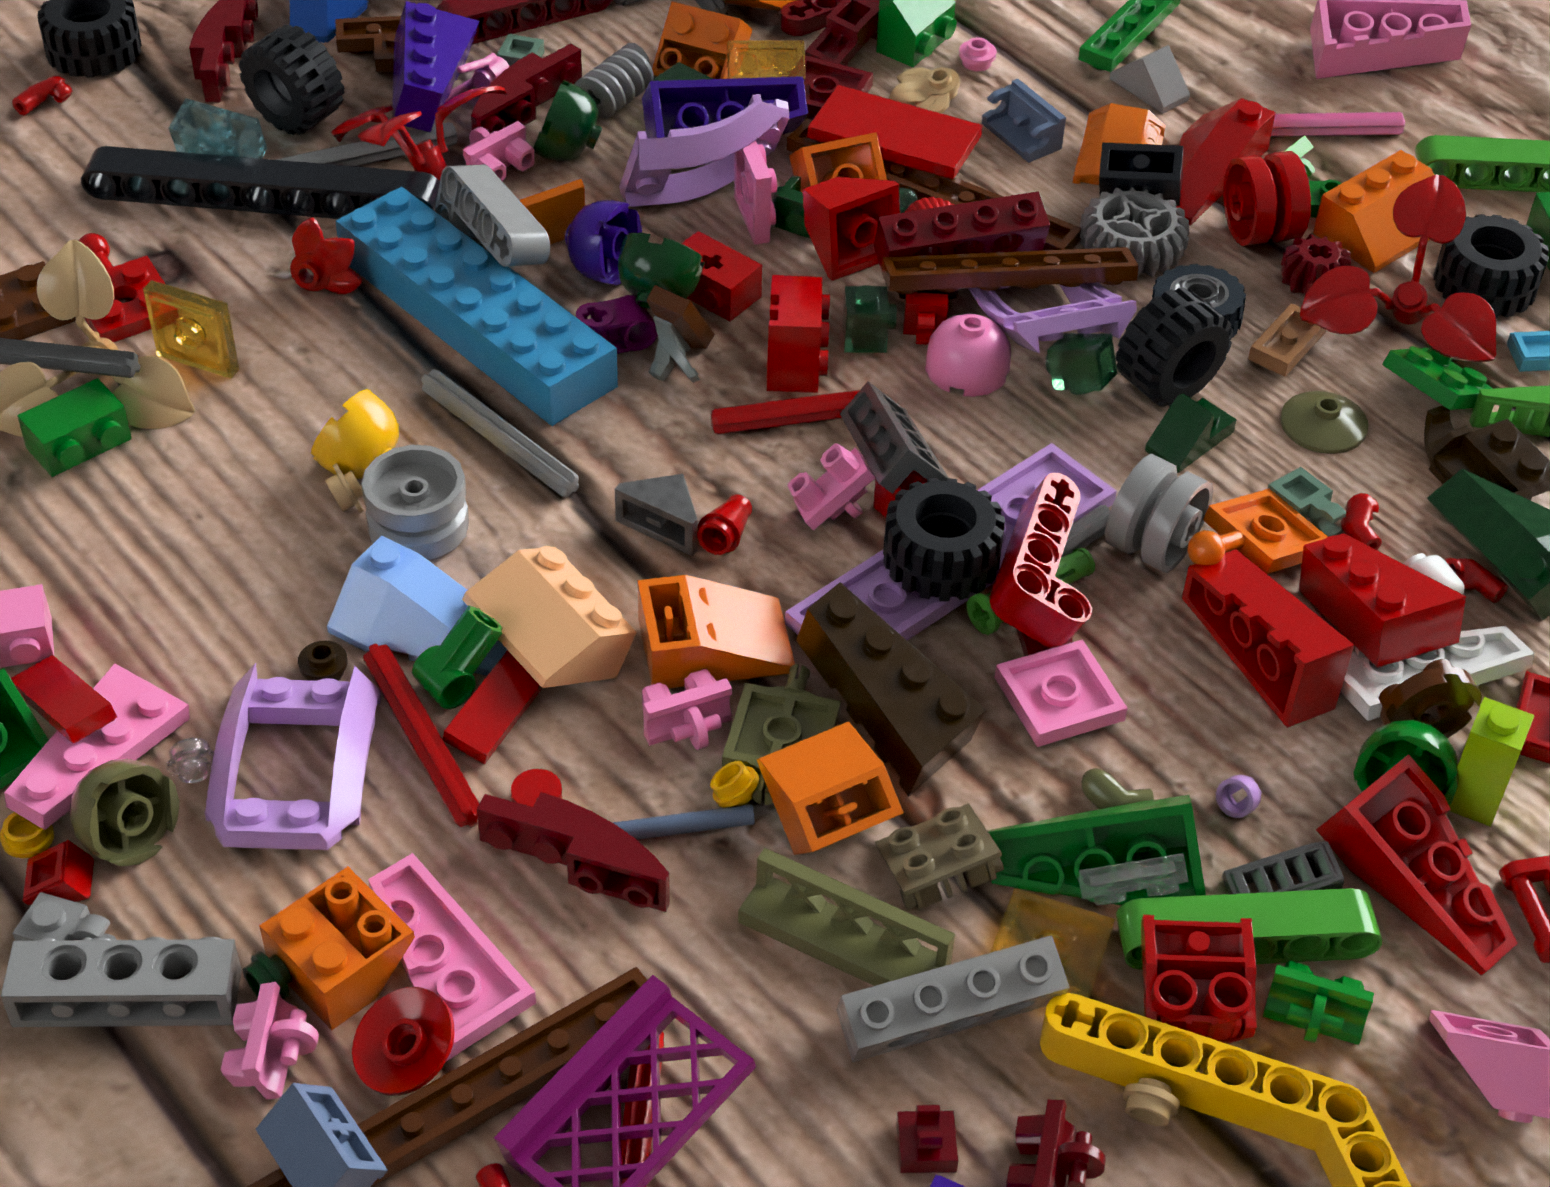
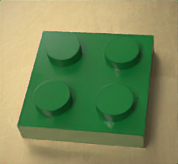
M1410 346L1409 349L1390 350L1382 364L1449 410L1474 408L1479 390L1493 389L1486 384L1487 378L1483 374L1468 367L1461 368L1451 361L1453 358H1449L1431 347L1417 348Z

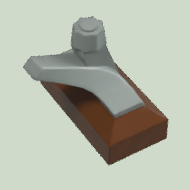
M654 285L646 300L654 314L653 319L658 334V343L649 374L658 380L664 381L676 362L692 383L699 381V374L695 368H692L685 354L691 348L707 349L715 334L691 301Z

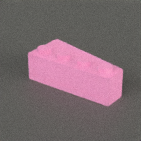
M1317 0L1310 27L1316 79L1460 60L1471 28L1467 0Z

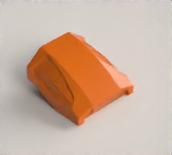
M1109 103L1089 112L1082 146L1075 167L1073 183L1081 184L1083 182L1099 185L1102 142L1162 145L1166 126L1148 109Z

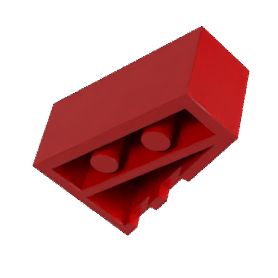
M772 275L766 391L818 393L819 376H827L829 350H820V347H828L829 322H822V319L829 320L830 294H822V277Z

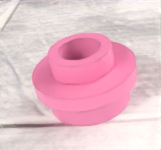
M972 38L961 44L959 57L962 60L963 66L968 70L984 71L989 69L991 63L995 60L996 48L986 39Z

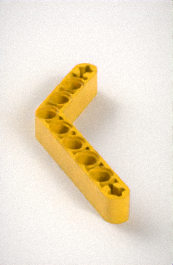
M1066 993L1055 996L1046 1005L1040 1035V1047L1042 1053L1049 1060L1059 1065L1124 1087L1128 1084L1138 1083L1141 1078H1151L1164 1082L1171 1087V1094L1178 1098L1180 1106L1315 1151L1332 1187H1412L1367 1098L1359 1089L1350 1084L1078 994ZM1114 1045H1121L1127 1049L1118 1048ZM1167 1062L1175 1063L1181 1067L1171 1066ZM1221 1080H1223V1081H1229V1082H1231V1083L1234 1084V1085H1228V1084L1222 1082ZM1277 1099H1283L1289 1104L1282 1103ZM1332 1117L1339 1118L1345 1123L1338 1122L1334 1120ZM1355 1165L1362 1166L1370 1172L1362 1171L1358 1169Z

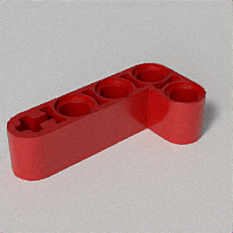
M1054 472L1044 478L1022 505L989 602L993 612L1002 621L1049 648L1067 644L1092 615V607L1086 596L1076 588L1055 577L1081 494L1074 481L1061 473Z

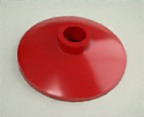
M421 987L400 988L386 994L375 1002L361 1019L353 1040L352 1059L356 1073L361 1081L372 1090L388 1096L405 1095L420 1089L430 1082L444 1066L453 1046L454 1020L448 1005L437 994ZM415 1042L412 1049L408 1052L410 1045Z

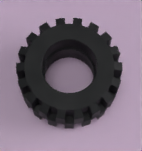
M132 0L45 1L41 5V10L38 11V23L46 58L52 67H56L57 71L61 73H69L70 76L74 77L85 76V78L110 75L112 72L125 69V65H131L136 60L135 57L141 53L142 44Z
M291 25L279 27L247 48L241 55L242 59L239 61L240 78L245 86L244 90L247 96L252 101L255 109L262 114L263 118L268 123L271 122L280 131L284 129L287 134L291 135L296 133L298 135L303 134L339 109V106L343 103L344 85L341 83L343 78L335 65L337 63L333 56H330L327 52V48L322 42L319 43L310 32L305 33L301 27H292Z
M1476 214L1474 218L1466 216L1460 234L1452 242L1442 244L1433 274V280L1436 281L1435 287L1437 291L1443 293L1442 297L1445 300L1455 293H1473L1481 296L1491 305L1496 318H1498V315L1504 317L1514 316L1515 312L1522 313L1526 311L1528 305H1532L1535 301L1549 259L1548 246L1543 244L1544 239L1539 234L1533 233L1534 229L1528 225L1518 223L1519 221L1515 219H1507L1493 214L1492 216Z
M1177 288L1175 291L1173 289L1165 291L1160 297L1156 296L1147 306L1143 307L1125 329L1126 332L1118 344L1120 348L1116 352L1115 360L1118 362L1116 367L1122 376L1155 404L1161 407L1171 406L1175 398L1181 393L1189 398L1199 393L1217 374L1225 362L1226 355L1232 345L1230 341L1233 337V329L1230 328L1231 323L1190 289Z
M929 478L927 483L914 482L909 484V490L901 489L895 494V500L890 501L887 509L883 547V562L885 569L890 570L889 576L894 582H902V589L909 593L916 591L920 593V598L928 600L930 597H938L939 601H950V597H957L959 600L969 598L970 592L978 594L985 590L986 583L991 584L996 578L997 570H999L1005 528V518L1001 515L1002 508L998 502H991L992 495L987 491L976 490V485L969 482L965 484L958 483V479L947 478V481H939L938 478Z

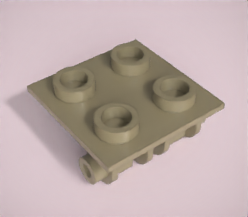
M969 803L961 807L945 809L936 817L915 826L899 828L888 837L875 842L901 888L899 890L907 910L917 907L920 911L927 906L942 901L943 899L937 885L938 882H940L948 899L953 897L948 878L953 876L961 892L968 891L962 872H965L968 883L973 888L996 879V873L1004 870L1000 859L1002 856L1000 849Z

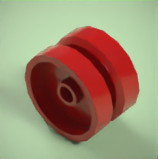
M1292 151L1270 153L1264 159L1258 155L1236 157L1230 161L1224 178L1223 201L1226 220L1234 240L1241 246L1266 243L1270 238L1275 242L1302 238L1310 220L1311 193L1306 169L1300 157Z

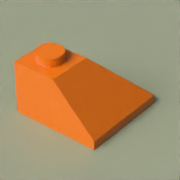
M876 132L802 147L789 155L793 175L801 177L802 193L804 188L835 177L887 180Z

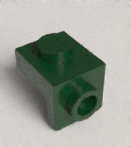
M792 175L783 187L779 186L777 188V192L772 200L776 210L775 227L811 239L804 224L801 177Z

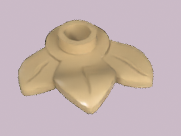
M940 67L934 70L912 68L897 76L900 84L892 90L889 99L943 113L949 107L950 100L958 93L960 77L951 68Z

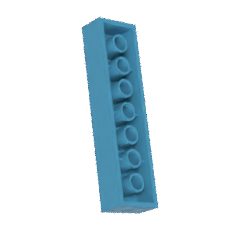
M403 187L391 191L335 220L337 237L350 238L355 242L354 256L349 267L549 425H555L618 387L617 348L510 267L500 265L490 252Z

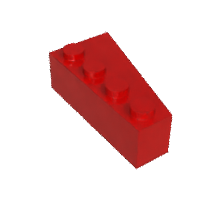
M1236 549L1225 553L1223 559L1216 564L1201 565L1196 563L1188 567L1182 599L1286 728L1335 710L1354 649L1352 642Z

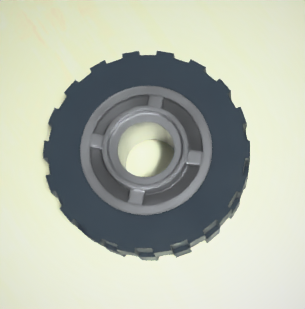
M1180 265L1172 270L1164 271L1163 275L1158 276L1155 280L1152 299L1156 296L1160 297L1165 291L1171 289L1174 291L1177 288L1190 289L1231 323L1230 328L1233 329V337L1237 334V330H1240L1246 300L1245 288L1243 284L1239 283V279L1234 275L1228 274V271L1217 269L1210 265Z

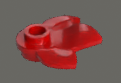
M313 217L303 221L297 227L292 237V245L296 256L291 262L290 271L294 281L301 288L312 292L325 288L337 294H348L362 284V279L353 270L348 268L354 256L355 242L353 239H324L320 225ZM307 269H309L310 271H312L313 275H311V274L307 271Z

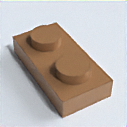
M1291 303L1252 344L1248 360L1286 377L1326 333V330L1315 324L1301 321V307Z

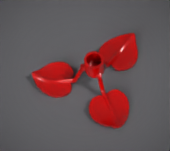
M501 86L475 88L460 93L436 108L437 145H433L431 139L415 144L404 126L417 117L422 116L421 111L410 112L388 119L385 113L394 110L392 105L376 107L348 119L334 128L331 134L340 143L349 131L367 122L380 123L358 134L359 140L384 147L392 136L407 155L414 171L429 173L440 181L442 171L447 166L442 154L448 151L444 140V119L457 107L481 94L507 95L505 88Z
M1435 174L1408 186L1397 197L1393 207V221L1397 229L1407 237H1420L1412 279L1400 284L1395 289L1393 298L1387 296L1379 288L1370 289V278L1364 269L1355 266H1340L1324 273L1310 287L1300 309V320L1315 324L1337 334L1359 333L1368 328L1374 321L1378 310L1374 297H1377L1385 304L1386 309H1392L1393 316L1402 324H1415L1425 318L1421 326V333L1427 345L1435 351L1449 358L1461 361H1493L1497 354L1496 317L1491 305L1481 296L1462 292L1447 297L1442 307L1436 303L1427 306L1428 294L1424 286L1420 284L1428 239L1436 243L1447 244L1452 242L1463 229L1466 218V206L1457 185L1446 176Z

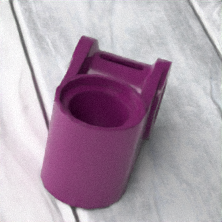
M625 295L617 299L598 303H586L581 305L576 311L575 317L617 348V354L646 349L658 337L654 319L646 308L635 303L636 296Z

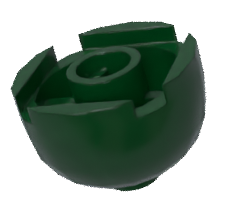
M562 81L541 129L542 132H539L534 144V153L550 160L565 162L578 158L586 147L594 149L602 127L596 125L598 109L595 101L586 91L568 81Z
M629 233L624 236L619 252L618 273L624 288L636 296L635 303L651 310L646 299L654 285L687 299L695 291L705 264V262H701L702 256L690 247L668 238H664L662 244L648 242L650 234Z

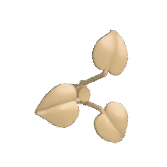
M70 240L47 262L39 274L37 296L40 304L48 314L58 320L76 318L77 326L89 338V341L84 343L82 347L118 350L114 342L100 337L99 333L93 331L84 319L85 317L96 320L104 318L109 314L114 301L112 280L105 266L93 251L78 240ZM152 355L139 357L138 363L141 364V368L138 373L135 372L134 377L112 376L117 383L121 384L113 392V395L125 406L128 423L131 426L142 429L167 428L185 421L195 413V408L188 396L182 377L177 369L163 358ZM19 362L3 369L0 372V431L23 437L17 415L59 396L51 388L79 372L63 371L46 381L42 369L32 362ZM88 374L91 376H99L98 374Z

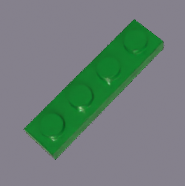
M1128 0L1080 46L1078 60L1088 63L1096 69L1112 72L1180 4V0Z

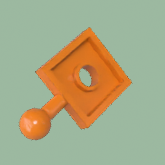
M1269 488L1209 505L1203 521L1217 533L1210 530L1197 532L1189 540L1187 552L1194 564L1213 565L1220 562L1225 553L1236 549L1266 574H1270L1301 564L1303 546L1325 539L1328 536Z

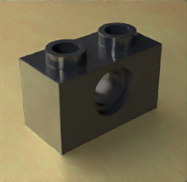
M1102 142L1099 172L1100 195L1101 192L1112 194L1115 188L1129 191L1133 187L1135 191L1141 192L1148 188L1150 194L1157 195L1163 193L1164 200H1175L1176 206H1180L1184 146Z

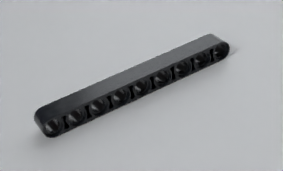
M102 146L95 149L81 177L83 189L92 197L102 200L339 219L400 187L406 189L435 211L440 181L435 176L417 171Z

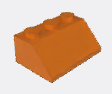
M1399 150L1324 193L1321 197L1313 233L1321 239L1327 236L1328 241L1342 242V249L1351 252V259L1373 273L1379 271L1418 247L1420 237H1407L1397 229L1393 221V207L1397 197L1403 190L1418 181L1433 176V170L1418 161L1413 155Z

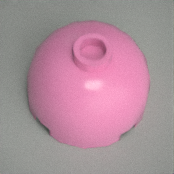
M977 314L952 316L943 321L931 335L928 343L925 370L930 380L944 391L950 393L951 386L956 389H964L963 396L987 395L1001 388L1006 381V375L1010 370L1011 344L1002 327L989 318Z

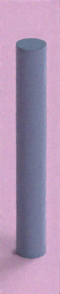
M749 804L613 823L635 839L641 840L755 824L753 806Z

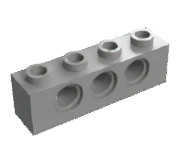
M1051 935L841 995L836 1011L852 1062H856L1045 1007L1051 998L1066 994L1070 986Z
M98 937L90 940L39 938L35 941H13L1 999L12 1027L233 1025L242 969L234 939L203 937L201 939L167 940L161 937H150L145 940H111Z

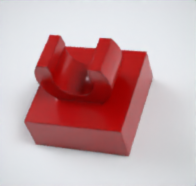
M917 292L906 294L903 334L916 335V344L928 345L934 331L943 321L947 320L948 294Z

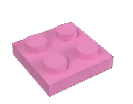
M756 140L735 153L734 197L754 245L770 242V226L776 224V212L771 201V193L777 192L775 171L773 168L768 169L763 144H757Z
M1083 639L996 665L994 678L1037 747L1125 721L1127 706Z

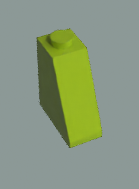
M1487 697L1483 698L1457 766L1459 782L1452 804L1449 806L1450 812L1489 827L1492 826L1533 721V714Z

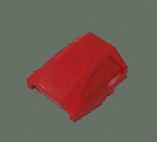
M1143 915L1141 920V947L1144 978V1017L1226 1044L1253 1037L1257 1029L1256 959L1252 918H1241L1239 923L1154 920V915Z

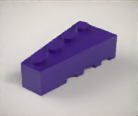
M405 2L394 38L392 103L394 110H392V118L410 112L421 111L422 116L417 117L404 126L431 132L435 124L436 108L444 104L446 98H448L453 84L459 76L457 67L464 65L468 58L479 24L478 20L441 11L427 3Z
M803 76L650 81L642 97L647 139L668 137L672 129L693 128L726 119L748 107L752 95L761 94V100L765 103H774L775 99L788 102L789 121L783 134L793 132L802 124L808 114Z

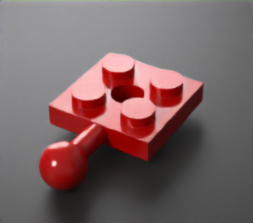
M88 233L78 240L100 259L112 280L114 288V301L109 314L104 318L96 320L85 318L90 328L98 332L100 337L117 342L182 319L180 305L147 255L113 267L108 259L110 246L103 236L96 233ZM122 298L133 299L132 301L126 303H121L119 301V299Z

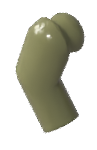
M1099 768L1088 770L1082 777L1083 793L1098 809L1154 800L1151 789L1126 790L1108 772Z

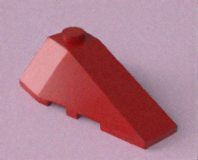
M1240 98L1202 115L1183 133L1179 146H1184L1180 206H1176V208L1185 210V218L1189 220L1190 226L1223 195L1226 168L1232 159L1250 155L1261 157L1268 151L1276 112L1262 107L1257 102Z
M1408 754L1318 827L1316 831L1325 841H1328L1333 851L1354 874L1478 974L1483 975L1518 943L1490 887L1480 883L1468 859L1473 853L1465 838L1458 839L1446 815L1451 809L1443 793Z

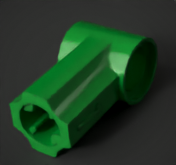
M468 606L441 645L430 647L419 655L413 664V677L444 709L459 707L468 700L475 690L476 680L473 673L502 635L501 630L503 627L479 608Z

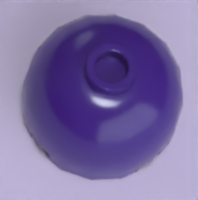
M600 200L584 206L567 227L565 242L569 257L576 270L583 276L605 284L615 286L621 284L618 273V259L624 236L629 233H642L640 216L636 210L628 208L630 204L614 200Z

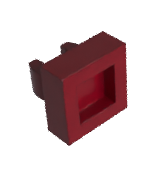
M917 1105L916 1111H897L896 1129L900 1173L957 1172L958 1150L954 1111H940V1105Z

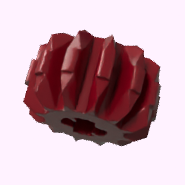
M1309 234L1307 239L1295 238L1292 245L1287 246L1286 252L1282 256V283L1290 286L1291 293L1301 292L1306 296L1313 283L1324 273L1336 267L1351 266V252L1342 249V242L1328 241L1327 236L1320 239Z

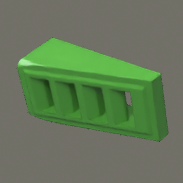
M1550 385L1480 389L1469 420L1471 426L1483 428L1508 419L1523 434L1550 437ZM1494 405H1500L1498 412H1492Z

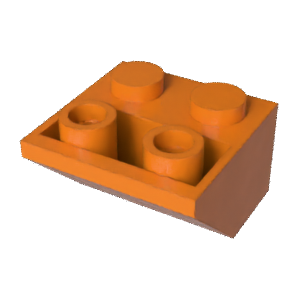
M671 1L652 67L655 77L667 80L733 79L743 64L753 29L740 18Z
M849 721L756 759L794 855L815 852L904 813L885 765Z
M349 866L259 925L265 954L268 957L275 954L284 962L292 976V982L288 985L331 1030L376 1000L415 938L414 931Z

